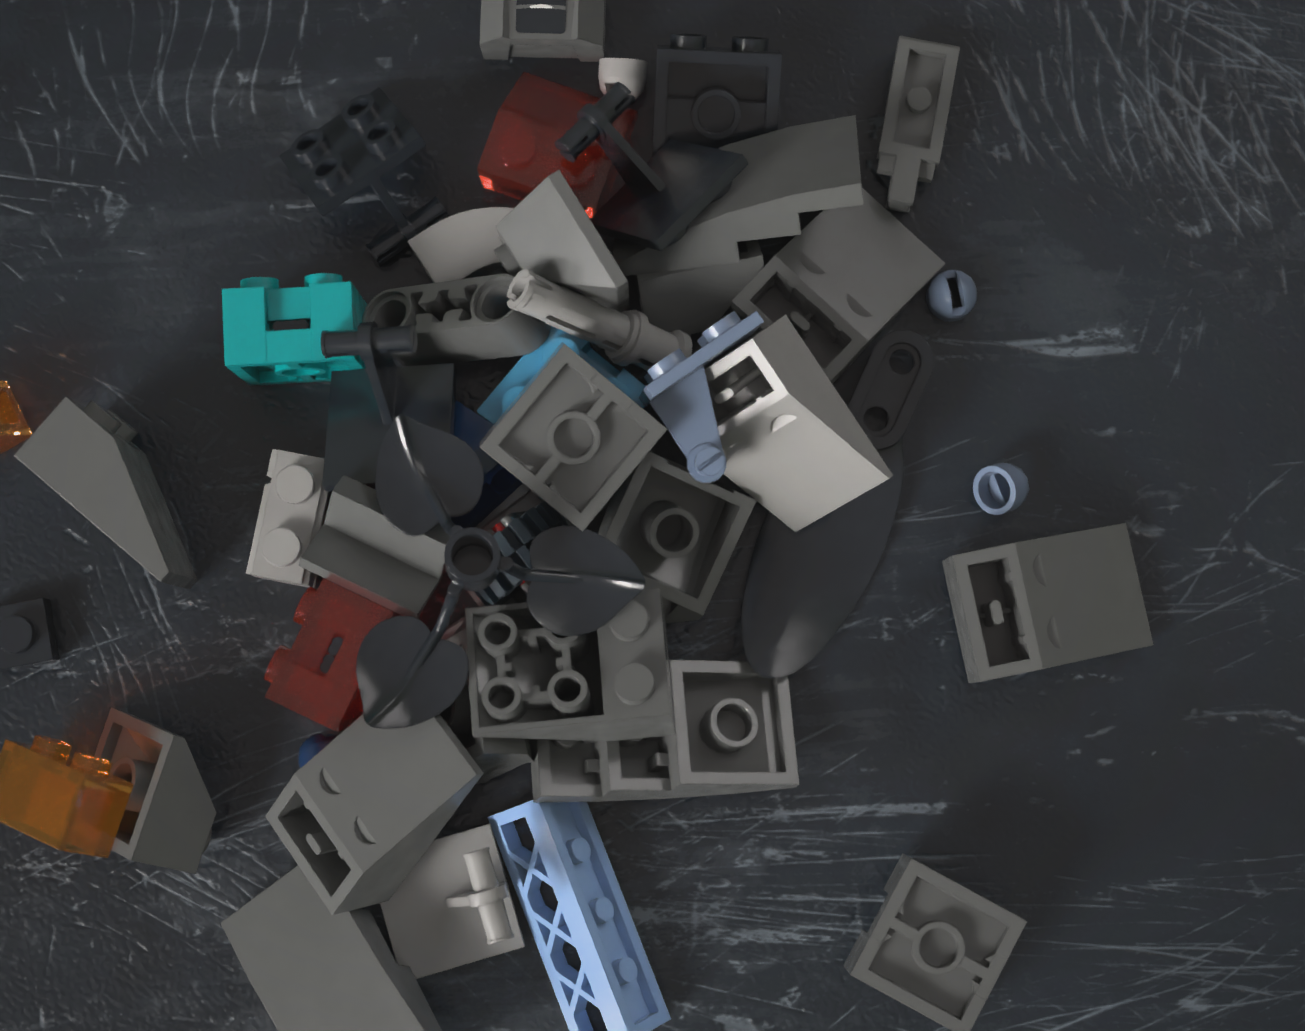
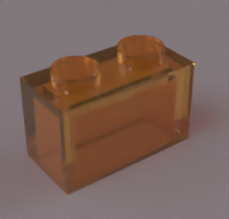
M35 735L32 745L5 739L0 753V822L57 850L108 858L134 784L110 774L113 763L108 760L82 752H75L73 757L69 756L72 745L42 735Z

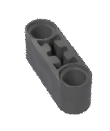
M496 274L388 289L376 295L369 302L362 318V322L375 321L378 328L414 325L417 332L416 352L389 353L402 366L461 363L522 356L538 349L547 339L551 329V325L546 324L544 321L512 310L507 306V301L510 299L507 297V292L514 276L509 274Z

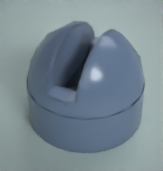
M946 270L939 273L931 281L926 292V303L930 312L938 319L948 322L958 321L966 317L977 301V288L974 281L966 273L959 270ZM947 280H956L962 307L952 309V299Z
M996 463L984 467L976 474L973 482V493L976 502L984 511L993 515H1001L1017 509L1026 500L1029 492L1027 476L1021 468L1012 463Z

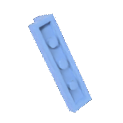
M533 800L487 817L489 823H491L494 836L569 1031H594L585 1010L587 1001L599 1008L608 1031H652L671 1020L587 802L533 803ZM523 817L526 818L535 841L533 852L522 846L513 821ZM542 880L554 890L558 901L556 912L546 906L540 893ZM564 941L574 946L581 960L579 972L567 963L562 950Z

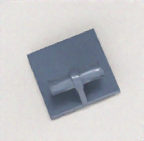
M735 311L731 312L702 333L703 336L697 340L701 349L686 358L679 348L647 370L648 374L644 376L648 385L643 389L639 399L645 408L651 405L687 458L689 474L701 483H711L718 480L726 469V457L721 445L704 368L751 337L764 322L757 311L742 321Z

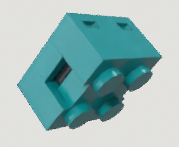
M334 273L307 275L304 277V287L279 288V280L272 277L240 280V288L222 289L225 366L249 386L331 381L332 371L366 369L360 355L326 359L321 350V333L324 330L358 329L368 304L351 281L343 282V276Z

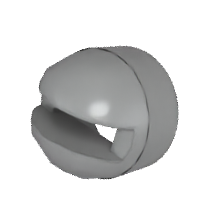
M629 58L599 59L598 79L600 90L605 95L616 82H620L631 91L628 95H634L636 101L644 92L647 82L648 62Z

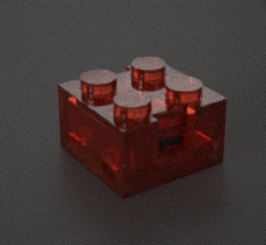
M323 578L318 589L310 586L306 590L296 608L293 621L302 625L292 648L281 645L267 667L264 680L270 682L271 685L265 697L334 731H344L363 714L362 699L356 675V661L360 645L368 632L379 622L402 615Z

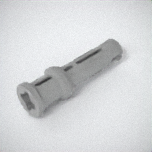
M522 269L518 272L509 286L507 297L510 299L507 301V306L510 309L537 318L575 337L598 345V347L605 349L609 359L619 366L633 364L647 371L679 348L686 358L692 355L693 344L691 337L681 330H672L671 332L650 324L648 317L637 310L623 311L622 313L612 310L566 287L550 282L528 269Z

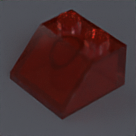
M523 72L499 108L480 158L477 170L483 187L523 200L546 177L560 170L586 214L591 218L606 204L618 171L597 140L584 150L575 162L565 159L559 153L560 149H557L554 143L578 121L577 112L586 103L595 105L601 98ZM627 108L612 123L613 127L627 142L630 139L638 117V111Z

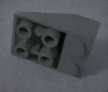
M863 188L864 205L823 210L801 230V235H796L758 272L732 300L730 313L735 311L741 321L755 311L759 313L764 322L751 336L786 314L832 384L946 264Z
M1126 523L952 555L942 561L968 683L988 681L1154 645Z
M660 588L643 590L606 625L592 633L581 636H563L548 631L532 616L527 602L465 608L473 737L618 741L676 735L666 620Z
M362 714L294 773L265 817L330 913L336 915L389 901L483 775V772L440 714L421 724L400 729L372 728L366 724Z

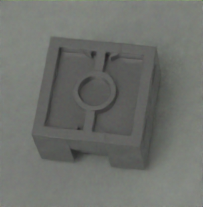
M562 342L482 438L479 447L583 532L662 437L667 428Z
M902 853L883 889L888 894L869 931L867 932L862 929L843 966L851 976L952 1031H971L1027 921Z

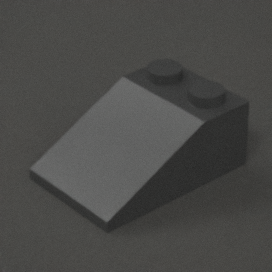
M65 397L16 452L14 457L156 579L163 583L190 590L196 583L197 577L147 455L131 442L138 432L112 410L104 409L94 400H91L84 407Z

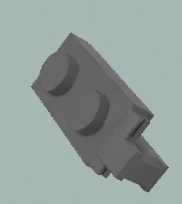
M899 36L876 159H879L877 173L891 176L885 209L909 213L910 206H913L917 181L931 183L934 170L937 169L940 163L960 51L959 46Z

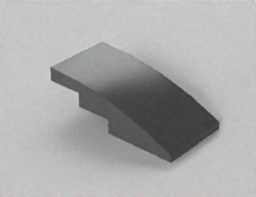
M856 115L790 126L718 148L743 154L748 162V165L732 180L729 191L719 200L710 203L689 224L687 233L678 242L666 247L662 252L614 238L613 257L623 274L631 276L740 263V241L801 235V212L864 205Z
M669 660L676 735L618 741L529 739L534 762H531L533 803L670 799L795 788L800 784L788 676L783 678L763 677L756 673L746 661Z
M298 865L221 922L251 985L278 1031H442L410 966L396 963L370 910L359 908L332 915Z

